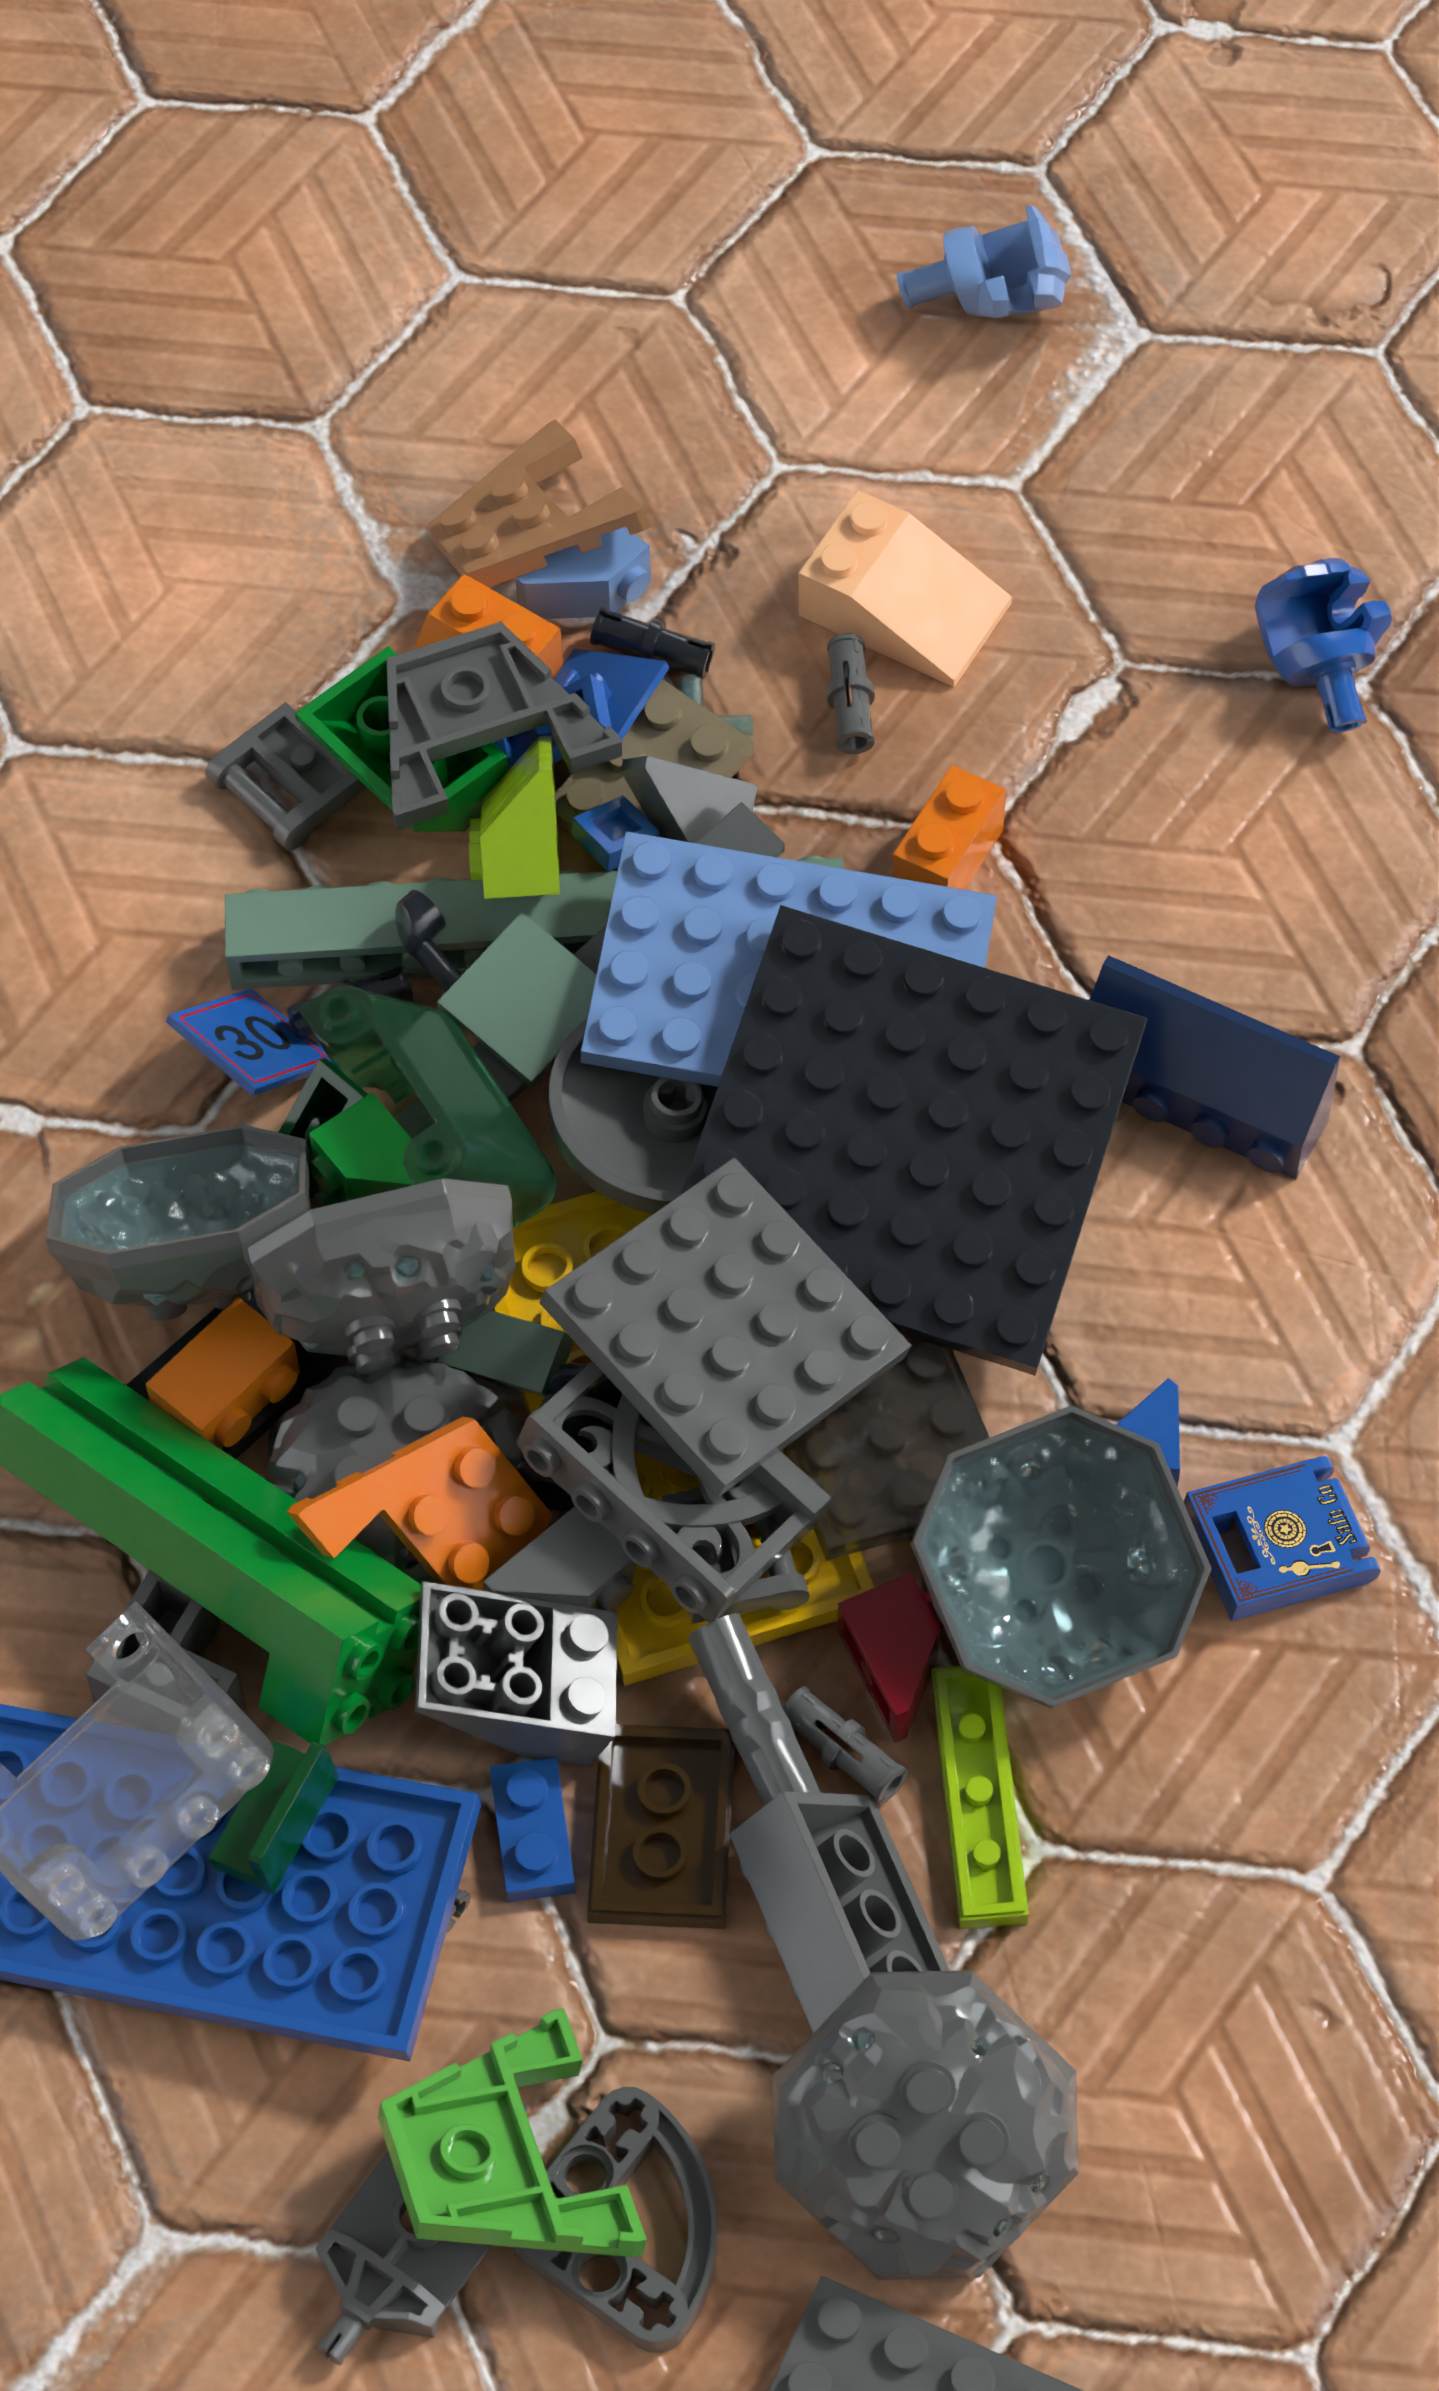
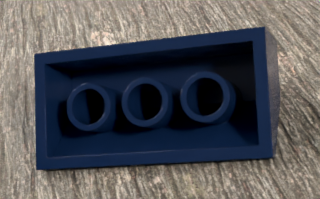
M1108 955L1102 965L1089 1000L1148 1018L1122 1102L1134 1107L1139 1114L1155 1122L1165 1121L1192 1133L1198 1141L1211 1147L1222 1146L1249 1158L1261 1170L1270 1173L1280 1172L1297 1179L1329 1121L1340 1056Z

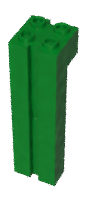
M85 1357L47 1373L45 1387L39 1389L28 1381L0 1394V1466L269 1652V1660L258 1704L261 1710L311 1744L312 1741H316L326 1745L344 1734L348 1735L355 1732L361 1727L367 1716L373 1719L389 1709L393 1710L400 1707L410 1696L415 1684L413 1671L418 1655L420 1583L354 1539L335 1558L322 1555L286 1512L293 1504L298 1502L297 1500Z

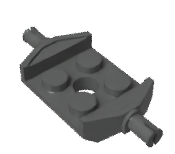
M523 2103V2106H524V2109H525V2112H526V2111H527V2107H526V2105ZM389 2151L386 2152L315 2248L321 2265L342 2300L340 2308L343 2312L323 2340L317 2344L316 2348L327 2359L331 2356V2361L340 2366L363 2334L364 2329L370 2330L371 2327H374L375 2329L434 2338L440 2329L439 2318L492 2246L417 2239L416 2235L407 2232L401 2225V2219L407 2207Z

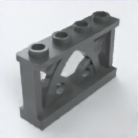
M592 1361L540 1409H536L527 1417L517 1440V1446L522 1451L529 1466L538 1474L544 1477H551L572 1497L575 1507L584 1517L593 1522H600L621 1542L624 1552L634 1563L651 1569L670 1587L676 1601L684 1609L701 1615L708 1623L715 1622L796 1542L799 1543L816 1526L831 1497L781 1451L738 1482L735 1488H730L724 1494L729 1501H725L722 1495L717 1497L700 1477V1490L706 1504H675L644 1497L635 1464V1440L654 1448H673L655 1429L638 1422L639 1417L647 1425L652 1426L623 1394L616 1408L606 1402L589 1397L609 1379ZM577 1415H588L611 1425V1429L608 1431L599 1426H588L581 1429L577 1436L586 1437L594 1444V1451L587 1453L562 1430V1424L565 1420ZM769 1516L780 1527L754 1551L752 1541L744 1526ZM726 1530L736 1547L737 1562L736 1566L730 1571L718 1573L692 1548L695 1546L709 1548L715 1561L722 1547V1540L718 1532Z

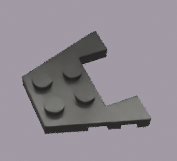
M502 622L387 658L392 814L396 830L449 813L448 798L431 762L544 725L549 727L570 773L622 757V741L619 735L610 726L606 729L590 715L589 706L576 693L569 695L551 677V669Z

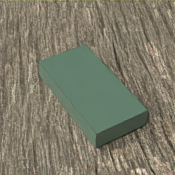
M491 1310L461 1330L462 1334L458 1338L460 1348L449 1355L439 1357L437 1362L446 1364L452 1369L462 1370L473 1376L546 1397L549 1394L548 1384L550 1379L558 1372L561 1365L566 1364L574 1340L566 1332Z

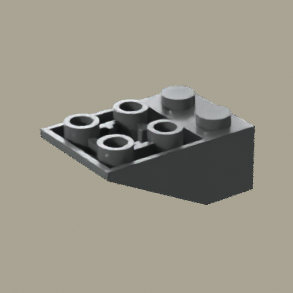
M423 1581L420 1585L415 1711L525 1758L545 1759L557 1757L558 1763L590 1767L615 1738L618 1612Z

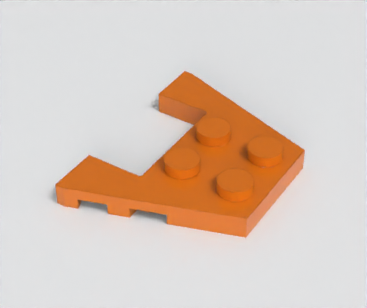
M461 1417L391 1453L392 1458L364 1473L355 1472L335 1482L337 1487L313 1499L305 1498L293 1504L286 1511L321 1554L331 1558H335L379 1514L437 1584L481 1591L483 1581L542 1534L553 1516L475 1419Z

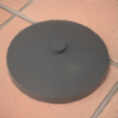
M587 1018L568 1036L561 1046L552 1067L548 1092V1117L551 1132L566 1162L589 1186L624 1206L654 1214L681 1195L718 1087L580 1063Z

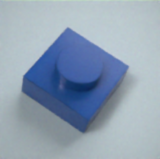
M624 795L573 817L572 836L608 872L619 867L626 831L659 837V830Z

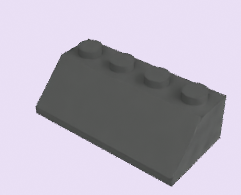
M783 1791L729 1834L740 1858L741 1870L750 1882L766 1920L767 1932L778 1948L791 1979L792 1991L801 2003L813 2033L871 1972L950 1971L873 1795ZM862 2028L853 2036L854 2046L859 2051L868 2049L873 2043V2034L868 2029ZM972 2036L969 2041L972 2042L978 2036ZM838 2063L827 2064L832 2079H841L843 2067Z

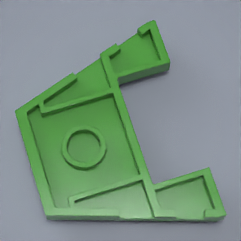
M564 2008L553 2010L542 2016L538 2026L517 2037L512 2032L491 2043L489 2052L459 2067L455 2062L381 2101L378 2120L417 2239L624 2257L643 2255L647 2239L627 2185L564 2198H556L554 2196L518 2091V2087L579 2076L583 2059Z

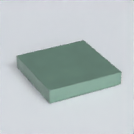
M521 912L437 1003L438 1008L533 1088L553 1066L555 1058L568 1036L580 1023L588 1018L597 974L526 914Z

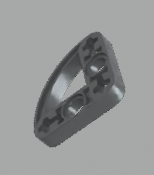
M622 2087L611 2091L601 2100L546 2172L553 2193L558 2198L578 2195V2193L572 2191L567 2186L566 2175L572 2166L582 2161H592L599 2164L605 2170L606 2180L599 2190L623 2186L655 2147L667 2162L676 2178L688 2217L687 2249L676 2285L637 2257L513 2248L516 2256L527 2267L634 2345L647 2352L663 2353L674 2349L684 2340L698 2318L708 2295L717 2256L716 2205L705 2164L694 2142L683 2126L666 2107L649 2093L636 2087ZM636 2109L641 2112V2127L643 2131L639 2134L637 2131L629 2129L615 2144L616 2156L623 2160L617 2163L606 2149V2146L613 2139L617 2131L614 2115L618 2112L628 2117ZM594 2138H598L603 2146L591 2141ZM596 2257H605L612 2260L620 2270V2277L617 2283L611 2289L604 2292H593L586 2289L579 2279V2272L582 2266L588 2260ZM634 2279L642 2282L636 2287L637 2298L647 2306L656 2309L663 2301L670 2304L669 2317L673 2324L669 2328L658 2323L650 2331L644 2329L643 2311L628 2299L624 2304L622 2312L614 2309L626 2299Z

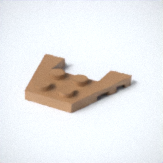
M555 419L540 429L427 524L425 528L434 546L461 576L466 574L483 585L492 587L546 567L547 561L545 556L571 546H575L581 553H585L602 546L601 535L627 527L631 536L648 529L651 525L643 507L623 487L568 517L537 485L583 458L575 438Z

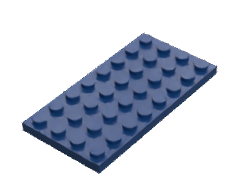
M0 1704V1980L410 2062L480 1812L481 1801L478 1793L335 1767L339 1777L273 1895L214 1869L208 1858L267 1754Z

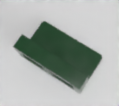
M274 1740L208 1857L214 1869L274 1895L339 1777L327 1746L312 1741L306 1753H303Z

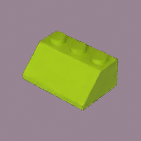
M539 736L484 797L482 800L481 818L470 819L471 881L483 880L484 899L560 894L559 845L551 736Z

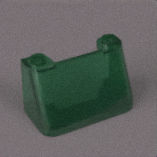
M337 986L299 1008L331 1063L362 1089L374 1087L385 1091L395 1104L416 1092L436 1122L412 1139L404 1152L403 1165L413 1185L441 1178L507 1185L512 1199L513 1229L542 1211L551 1203L557 1191V1178L551 1164L456 1021L447 1012L352 986Z

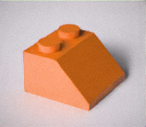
M463 574L427 614L413 648L414 650L502 622L551 669V677L553 679L563 665L561 628L466 574Z

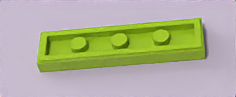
M961 1666L931 1668V1685L959 1930L1028 1924V1903L1001 1687L963 1671Z

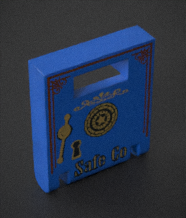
M1328 1456L1305 1460L1187 1492L1183 1502L1212 1568L1210 1572L1212 1580L1231 1621L1365 1585L1374 1581L1379 1576L1381 1570L1374 1557L1357 1561L1353 1560L1367 1556L1370 1546L1340 1480L1337 1478L1328 1479L1334 1472V1467ZM1233 1517L1256 1566L1254 1570L1239 1574L1236 1573L1220 1537V1534L1228 1532Z

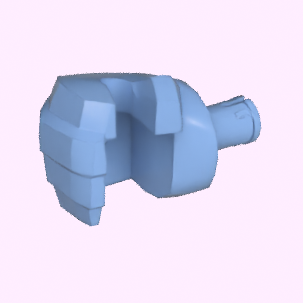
M1030 205L1025 206L1028 220L983 235L973 225L945 231L943 236L944 260L906 272H898L897 282L901 297L907 308H912L916 304L954 293L966 314L1001 318L1007 315L1032 313L1060 307L1063 302L1065 284L1071 277L1070 264L1067 254L1063 252L1057 232L1049 225L1044 214L1035 206Z

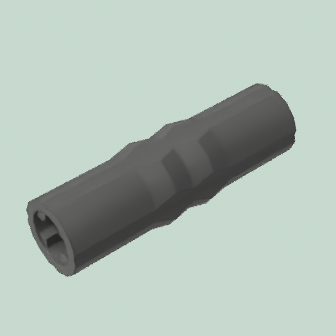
M739 1613L718 1618L715 1622L707 1623L693 1631L688 1636V1640L713 1692L719 1712L730 1730L734 1745L748 1769L763 1805L768 1804L783 1791L821 1793L795 1737L791 1722L781 1706L777 1691L766 1674Z

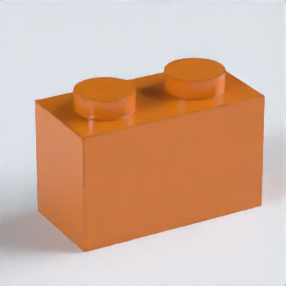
M951 764L893 853L892 877L965 890L1003 832L1006 789Z
M237 1297L146 1383L149 1400L218 1448L233 1446L248 1431L254 1416L269 1402L276 1403L282 1400L294 1387L300 1374L295 1343L284 1335H278L269 1321L241 1298Z

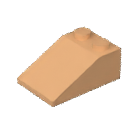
M857 490L798 573L800 617L839 635L847 633L856 634L863 638L865 647L953 688L1012 602V596L910 513L860 490Z

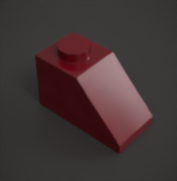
M911 1572L838 1603L837 1632L895 1743L908 1737L929 1682L931 1668H934L939 1655L940 1629L944 1628L943 1623L937 1617V1612L929 1592L921 1593Z

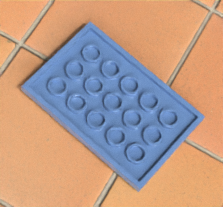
M626 831L581 1049L580 1063L718 1087L780 905L985 968L997 895Z

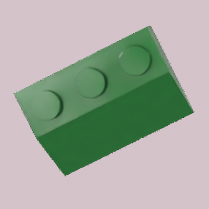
M387 646L295 712V717L312 736L392 810L387 658L398 654ZM492 742L431 762L448 798L449 813L408 827L414 832H465L470 828V819L481 818L482 800L508 772L507 755Z

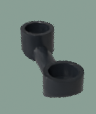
M411 890L397 903L395 909V921L401 943L407 953L418 961L444 993H446L462 974L432 941L446 927L445 919L437 906L427 896L417 890Z

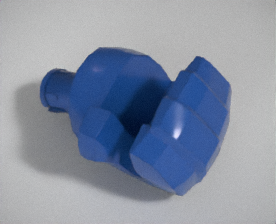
M1341 558L1320 559L1310 564L1294 566L1276 579L1263 585L1257 594L1255 603L1260 632L1270 660L1280 676L1290 686L1317 685L1325 710L1329 733L1332 734L1347 732L1361 727V724L1367 723L1366 715L1356 690L1353 673L1369 666L1375 660V646L1392 622L1391 612L1386 601L1365 602L1354 611L1355 604L1365 594L1370 584V579L1362 570L1350 567Z

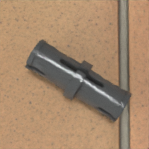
M851 633L840 634L831 638L827 643L831 671V682L827 686V702L834 709L836 745L838 750L847 754H860L870 750L875 744L870 705L875 700L874 684L867 678L863 638ZM849 684H850V688H851L852 702H851V699H850Z
M805 1686L794 1692L782 1708L789 1718L792 1728L821 1753V1762L830 1770L840 1768L874 1795L873 1797L881 1804L887 1802L898 1792L907 1778L908 1770L901 1764L898 1765L884 1751L866 1738V1728L855 1719L848 1721L843 1719L814 1696L813 1692ZM826 1728L830 1729L859 1753L863 1760L857 1761L824 1733V1730Z

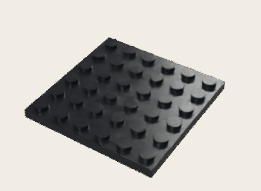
M780 905L681 1194L735 1157L901 1334L1036 1376L1148 1018Z

